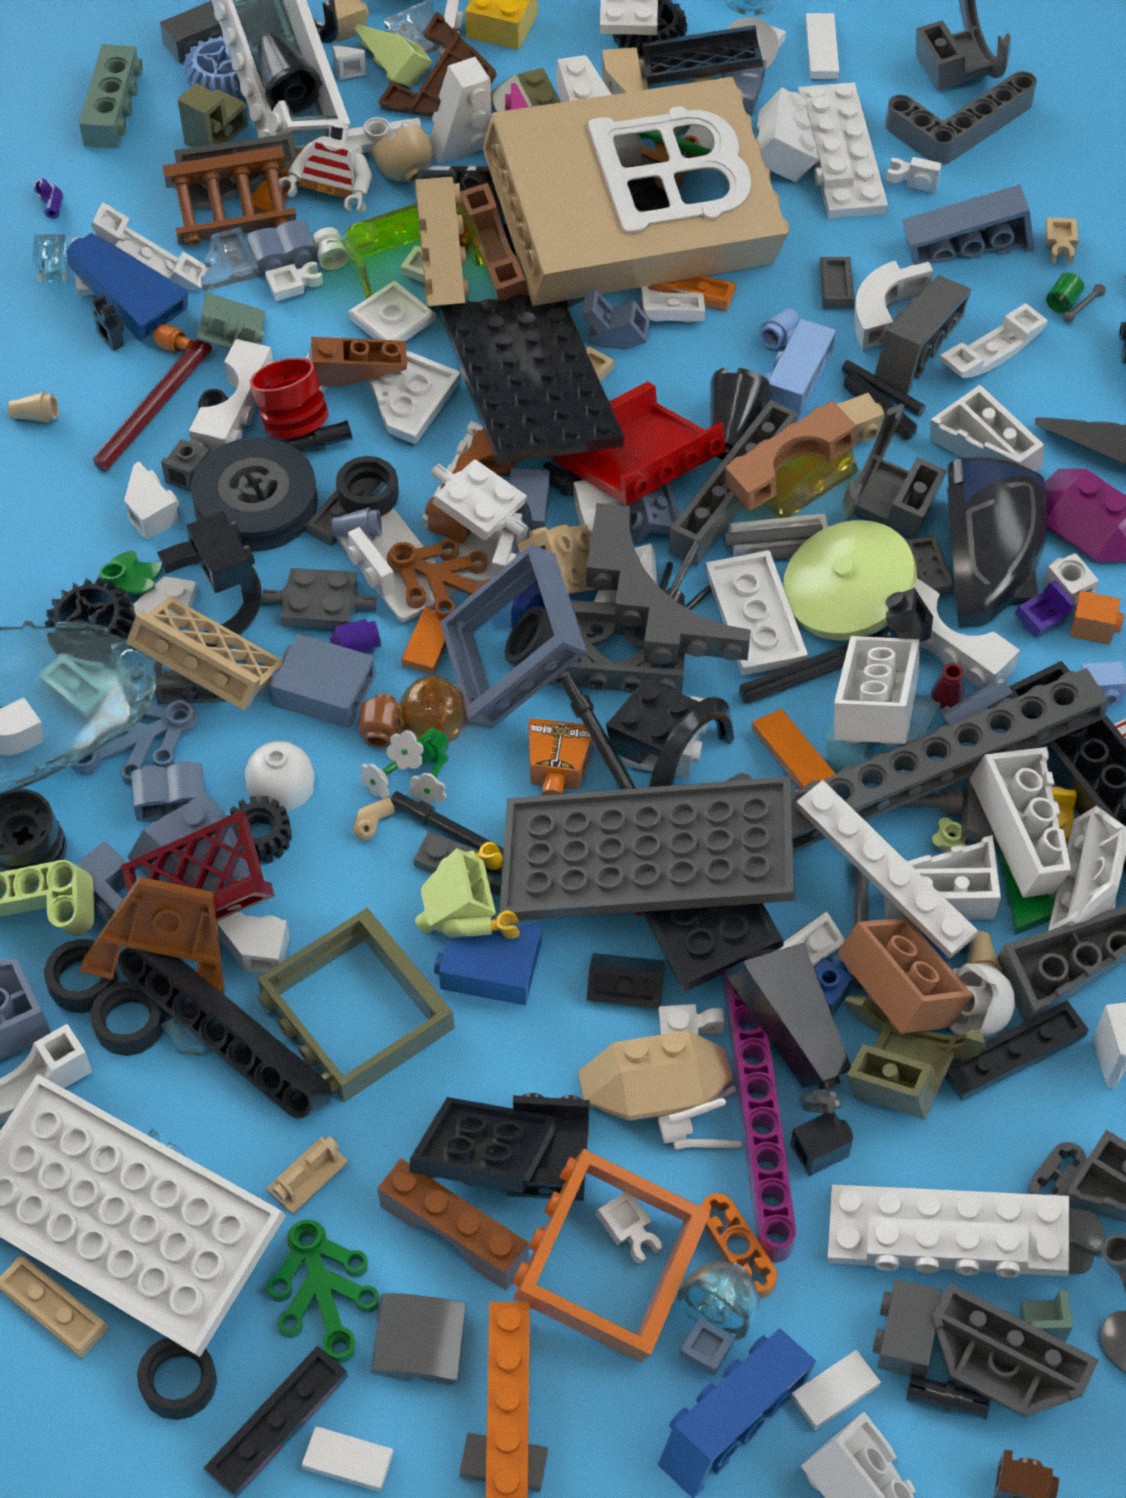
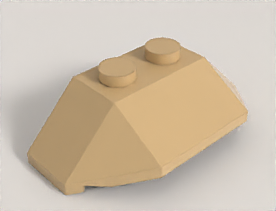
M689 1030L614 1042L578 1071L583 1100H590V1108L596 1107L605 1113L628 1121L675 1114L712 1102L725 1087L733 1083V1075L725 1048Z

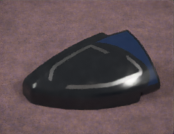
M960 458L950 462L947 467L949 486L947 488L958 628L979 627L989 623L1014 600L1030 580L1039 563L1047 534V500L1043 476L1027 467L992 458Z

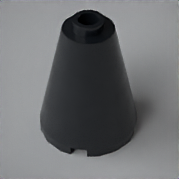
M269 33L265 35L258 43V52L266 101L272 110L279 101H285L288 111L291 110L293 114L300 113L318 100L320 96L318 91L320 86L322 87L323 85L320 75L282 34Z
M721 368L715 371L711 378L710 427L719 422L724 424L725 452L716 456L721 460L725 459L772 399L774 390L769 388V380L757 372L738 368L737 373H727L728 368Z

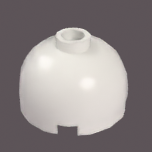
M284 741L266 743L259 747L247 761L244 774L247 793L249 797L256 796L257 802H261L262 796H267L269 804L275 799L279 801L280 807L284 806L286 811H292L305 804L313 794L315 775L312 762L304 750L294 744Z
M968 963L963 964L961 968H954L952 971L973 996L953 1025L949 1027L953 1033L961 1036L973 1029L979 1031L983 1037L995 1035L1007 1026L1013 1016L1015 1006L1014 991L1010 981L998 969L988 965Z

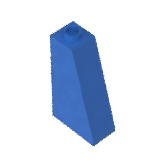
M92 232L84 238L75 239L67 249L68 266L97 297L102 294L105 296L107 305L112 304L118 318L140 342L151 335L158 326L168 323L188 307V292L184 288Z

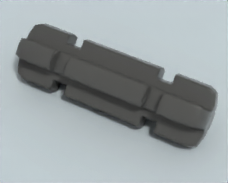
M808 1089L806 1095L800 1094L799 1102L804 1103V1111L832 1114L834 1108H841L842 1101L836 1100L837 1092Z

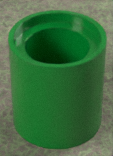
M1070 272L1061 274L1046 296L1047 305L1057 313L1063 314L1071 310L1084 290L1082 279Z

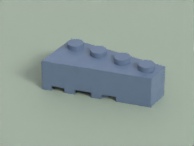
M1020 184L902 219L906 243L914 265L926 262L932 264L953 261L955 256L961 255L968 257V259L980 258L981 253L996 251L998 255L1010 254V249L1023 248L1024 252L1035 251L1030 209Z

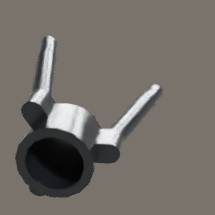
M699 540L694 541L671 588L667 589L673 568L672 562L667 563L659 587L673 600L689 610H692L712 591L711 586L708 585L685 605V595L678 590L700 545Z

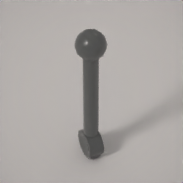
M1096 284L1093 292L1071 311L1064 312L1063 320L1067 323L1072 322L1075 319V315L1092 300L1105 295L1106 287L1102 284Z

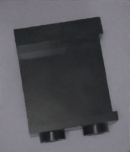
M526 1093L522 1096L513 1095V1109L556 1116V1130L524 1192H507V1196L550 1199L554 1191L560 1194L565 1180L559 1177L569 1157L575 1159L583 1149L587 1150L590 1100H582L574 1095H565L561 1098L544 1097L538 1093ZM585 1176L574 1201H584Z

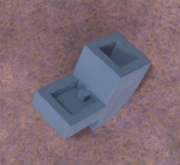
M597 288L585 291L582 316L590 324L588 338L592 342L604 348L623 350L646 343L650 319L634 300L612 307Z
M104 841L89 852L79 862L78 867L91 875L94 891V910L108 923L123 901L117 893L126 887L121 865L127 862Z

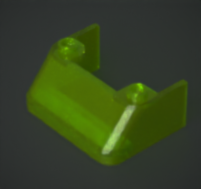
M461 199V202L455 203L456 214L462 215L463 234L461 235L476 266H480L483 264L477 230ZM417 203L357 222L346 230L343 237V245L347 249L349 262L366 299L372 296L366 266L362 258L419 240Z

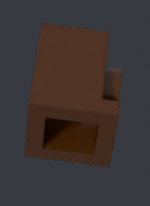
M1004 1450L998 1464L993 1498L1057 1497L1059 1477L1053 1476V1469L1043 1467L1040 1461L1032 1458L1013 1460V1451Z

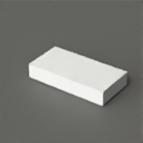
M856 1349L792 1392L791 1399L812 1428L817 1430L879 1388L881 1381Z
M315 1426L302 1468L306 1471L381 1492L394 1451L389 1447Z

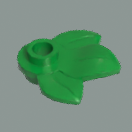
M131 550L115 556L110 563L103 565L99 570L97 579L104 580L106 584L112 581L118 588L125 590L127 594H144L155 588L153 581L159 577L163 565L161 562H138L135 551Z

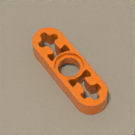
M720 1193L707 1196L703 1200L701 1207L710 1212L712 1207H715L718 1211L725 1209L724 1222L728 1227L723 1233L724 1225L717 1216L710 1218L709 1215L704 1227L708 1236L745 1294L755 1299L768 1297L774 1291L777 1280V1271L734 1202L728 1196ZM733 1237H741L748 1242L749 1249L746 1253L737 1255L729 1251L727 1242ZM752 1259V1266L759 1276L767 1275L765 1285H761L758 1281L750 1282L752 1270L748 1263Z

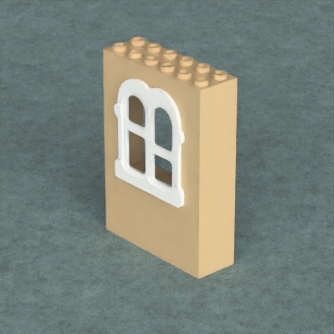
M733 77L500 111L491 114L482 148L533 306L585 297V291L597 288L601 294L669 283L676 280L692 279L700 275L709 276L773 265L789 234V224L787 219L782 216L778 193L773 190L770 182V170L767 165H764L761 157L760 142L754 137L751 117L745 112L742 92L740 88H737ZM688 125H697L705 128L714 139L713 150L704 156L684 158L679 150L673 129ZM650 131H658L661 134L669 156L667 162L625 168L620 164L613 143L614 137ZM704 168L715 169L725 175L729 182V191L723 198L694 204H685L682 201L674 179L675 173ZM659 177L662 180L670 206L664 209L645 212L638 211L635 208L627 182L635 179Z

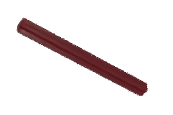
M197 339L93 457L94 465L97 468L107 471L211 352L213 348L211 344Z

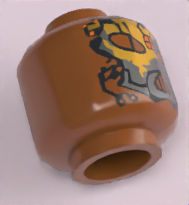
M377 694L375 698L365 700L361 705L357 725L358 733L364 738V742L379 748H386L391 745L390 737L394 734L401 735L405 719L403 706L396 702L393 696L388 694Z

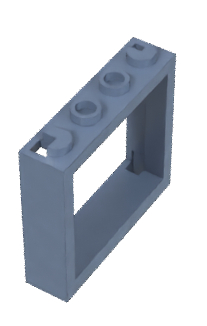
M533 544L522 551L440 622L468 720L491 728L495 727L587 652L556 555ZM537 580L554 636L489 689L473 633Z

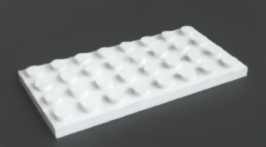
M37 1074L0 1130V1238L201 1357L286 1217V1214Z

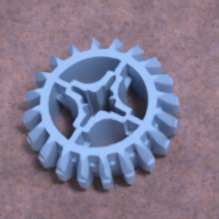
M221 35L217 39L209 37L207 42L198 41V47L193 46L190 48V53L186 54L184 62V75L189 88L198 83L213 92L220 89L237 99L238 96L242 95L237 72L232 67L229 49ZM247 42L249 48H253L252 44L250 42ZM255 55L252 57L261 78L259 55Z

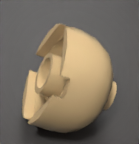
M420 126L398 129L395 131L396 137L388 140L387 136H385L374 146L372 155L381 173L388 179L397 182L407 181L408 183H414L415 180H418V168L430 165L433 154L432 146L428 135Z

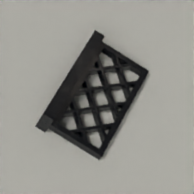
M756 25L642 43L648 85L763 67Z

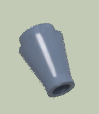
M368 507L332 518L334 537H348V532L358 527L361 528L369 540H374L375 536L382 535V520L379 510H371Z

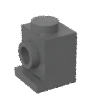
M180 439L168 458L164 457L161 461L165 483L191 492L194 472L201 461L210 454L207 446L198 439H192L190 442Z

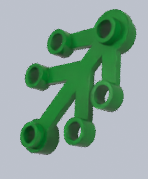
M301 1220L289 1230L287 1243L291 1251L278 1274L273 1276L267 1285L269 1295L274 1301H286L292 1294L291 1280L305 1260L309 1274L289 1309L280 1315L278 1319L279 1330L287 1338L297 1337L303 1330L302 1318L316 1295L327 1331L323 1338L324 1351L337 1363H344L355 1354L356 1343L353 1333L349 1329L342 1327L331 1291L354 1301L358 1310L363 1313H371L378 1308L379 1295L372 1286H361L325 1269L320 1256L322 1255L343 1264L349 1276L361 1277L368 1269L367 1257L362 1251H351L327 1240L325 1229L321 1224L314 1220ZM305 1236L314 1238L313 1243L310 1245H302L300 1241ZM354 1259L363 1261L361 1267L355 1269L351 1268L349 1263ZM283 1283L287 1285V1288L282 1293H276L273 1291L276 1284ZM366 1294L374 1297L370 1304H363L360 1302V1299ZM289 1319H295L298 1322L297 1326L293 1329H286L283 1325ZM338 1343L347 1345V1349L343 1353H335L333 1347Z

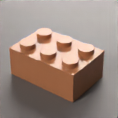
M908 917L857 922L837 953L846 965L848 972L860 982L868 992L869 998L880 1007L889 1018L890 1024L901 1034L951 1027L973 996Z

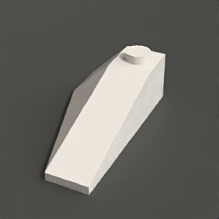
M865 1412L857 1416L801 1465L807 1474L810 1484L820 1491L825 1498H914L913 1494L916 1493L910 1480H905L904 1482L901 1480L892 1464V1461L897 1458L896 1454Z

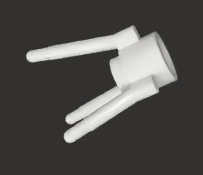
M730 1086L723 1089L712 1102L679 1113L657 1116L663 1143L673 1142L675 1150L687 1147L741 1148L743 1143L737 1140L687 1139L686 1136L693 1134L690 1118L724 1106L726 1100L723 1098L735 1093L736 1087Z

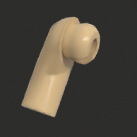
M389 797L365 806L358 811L353 825L354 834L360 840L371 839L376 832L379 820L395 813L394 806Z

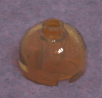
M425 676L418 679L404 691L400 700L404 712L403 731H411L416 736V739L433 727L443 732L448 742H451L459 736V731L468 722L464 696L460 688L447 678Z

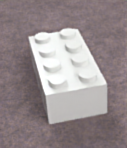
M850 637L834 702L835 740H843L853 744L861 742H880L884 745L906 744L919 679V639Z

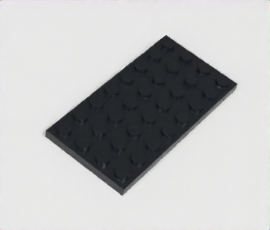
M514 295L509 300L503 301L484 299L477 302L440 306L441 320L496 464L624 447V434L565 301L533 306L530 295Z

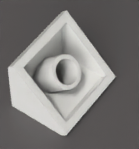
M1126 1002L1105 1006L1092 1038L1106 1087L1114 1090L1126 1072Z

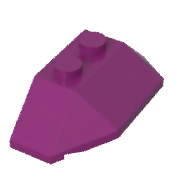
M1058 468L1045 482L1047 529L1095 562L1126 563V495L1087 469Z

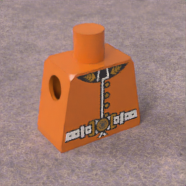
M529 719L530 780L534 785L543 786L542 796L563 794L564 788L575 790L580 788L595 747V743L584 724Z

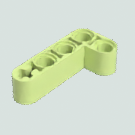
M67 860L0 872V917L47 908L48 920L52 925L73 936L84 935L91 929L94 923L92 877L87 871ZM73 876L71 882L67 885V882ZM39 884V887L34 892L35 887ZM74 911L72 918L68 920L70 913Z

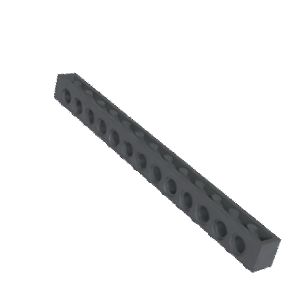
M1087 668L1078 672H1067L1057 681L1045 686L1037 685L1026 694L1017 698L1004 699L989 710L982 713L974 712L963 721L954 725L941 726L932 734L919 740H908L906 744H902L898 749L888 753H878L867 762L858 766L845 767L836 775L823 781L840 797L846 798L845 802L867 821L972 776L985 754L1034 749L1104 719L1108 699ZM1058 702H1065V703H1067V704H1069V705H1059V704H1057V703H1058ZM1032 715V716H1035V717H1037V718H1036V719H1029V718H1026L1025 716ZM995 729H1003V730H1005L1006 732L998 733V732H995L994 730H995ZM969 742L974 744V746H964L962 743ZM939 756V757H941V758H943V759H941V760H933V759H930L929 757ZM899 770H909L910 773H908V774H901V773H899V772H897V771H899ZM821 780L812 781L804 789L792 793L793 852L826 839L795 808L796 802L821 782ZM869 783H875L879 786L875 788H869L865 785Z

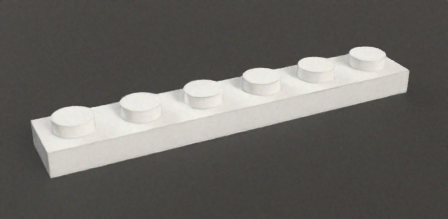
M823 780L796 802L795 808L946 956L952 958L976 937L978 930Z

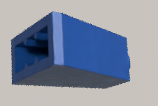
M533 923L517 926L520 935L514 939H507L501 934L500 930L492 931V935L459 937L447 940L444 953L438 952L434 967V974L439 975L440 989L526 1006L542 945V924Z

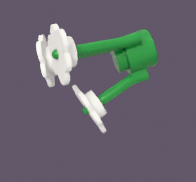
M433 727L418 739H416V736L411 731H404L401 735H392L390 737L391 745L387 747L386 751L388 757L394 762L383 770L374 764H363L360 766L362 772L360 780L364 786L369 788L374 796L379 795L382 798H386L390 795L387 788L389 785L387 776L397 768L406 769L410 767L416 769L422 763L434 762L435 765L430 774L423 773L420 777H411L409 793L415 798H421V800L428 804H432L433 801L443 803L447 798L444 792L446 786L437 777L442 766L449 759L444 753L449 747V742L443 732Z

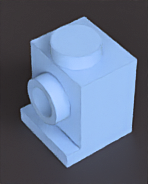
M1123 661L1082 664L1080 670L1085 668L1089 670L1108 699L1107 706L1122 703L1124 695H1126V673Z

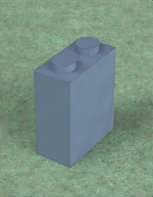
M298 633L293 645H288L285 649L283 664L279 672L275 671L270 679L269 690L272 691L274 706L350 729L376 677L374 656Z

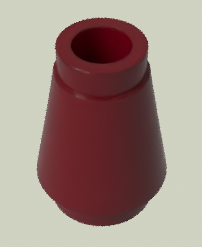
M949 663L945 665L931 689V697L935 705L940 709L946 706L951 708L964 700L963 669L958 664Z

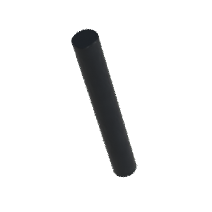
M850 360L844 362L841 369L848 375L852 372L857 373L879 393L899 405L904 404V408L918 416L924 412L926 405Z

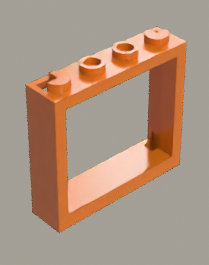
M583 1149L575 1159L569 1157L559 1178L565 1180L560 1194L555 1191L552 1193L545 1207L544 1213L549 1215L544 1229L538 1226L530 1240L528 1248L533 1250V1254L528 1264L521 1262L516 1271L512 1284L518 1287L512 1299L518 1302H530V1308L642 1363L652 1354L711 1212ZM585 1173L684 1221L636 1334L536 1285Z

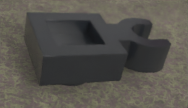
M102 294L92 300L95 309L93 315L96 329L101 338L115 351L124 346L122 337L124 326L116 315L114 306L112 304L107 305L106 298Z

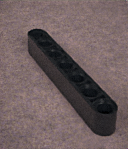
M126 948L119 954L118 965L120 971L128 980L290 1116L297 1119L305 1118L325 1107L330 1102L332 1097L331 1087L318 1072L182 959L133 948Z

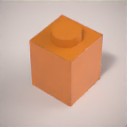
M1080 590L1074 610L1070 637L1110 645L1113 633H1120L1124 613L1118 612L1120 598Z

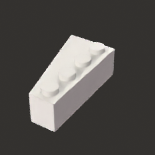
M587 55L558 59L556 85L561 102L612 95ZM637 134L613 138L620 164L623 167L629 168V165L641 164L643 143Z
M1047 747L985 754L970 777L971 784L1023 898L1055 893L1071 871L1064 831L1059 828L1057 818L1060 814L1058 802L1054 801L1052 786L1054 785L1052 772L1048 771L1046 763L1049 758Z

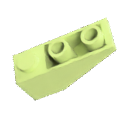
M360 24L355 27V30L362 38L360 40L362 45L372 51L375 55L373 57L374 61L387 71L386 77L398 85L403 84L412 89L432 63V60L419 44L401 35Z

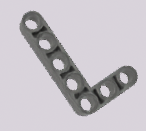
M1025 71L1016 72L944 121L911 97L902 94L895 95L888 102L885 126L890 133L927 160L946 165L1030 109L1033 103L1037 79L1032 73Z

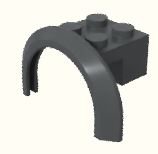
M959 0L964 31L951 34L943 20L916 28V56L938 91L986 75L999 78L1006 71L1010 57L1011 36L1007 33L1004 40L1001 36H998L997 56L995 57L984 39L978 20L976 0Z
M900 404L887 410L877 439L857 482L854 483L853 480H850L842 506L845 519L848 521L856 513L874 522L884 524L911 539H915L940 490L947 470L918 457L910 471L883 460L905 407L904 404Z

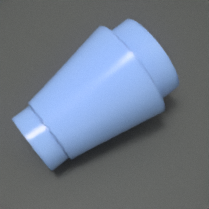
M785 308L777 315L765 321L761 325L759 334L762 343L771 349L783 347L791 329L794 330L799 321L798 313L792 308Z

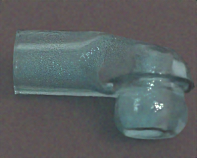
M174 1017L161 1025L180 1054L201 1057L208 1055L212 1051L193 1033L187 1031Z

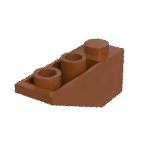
M311 337L308 359L314 364L320 386L341 387L407 370L406 341Z

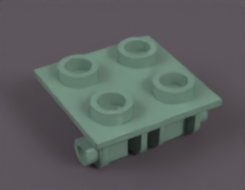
M206 292L197 340L229 350L235 339L260 344L265 334V331L262 330L265 311Z

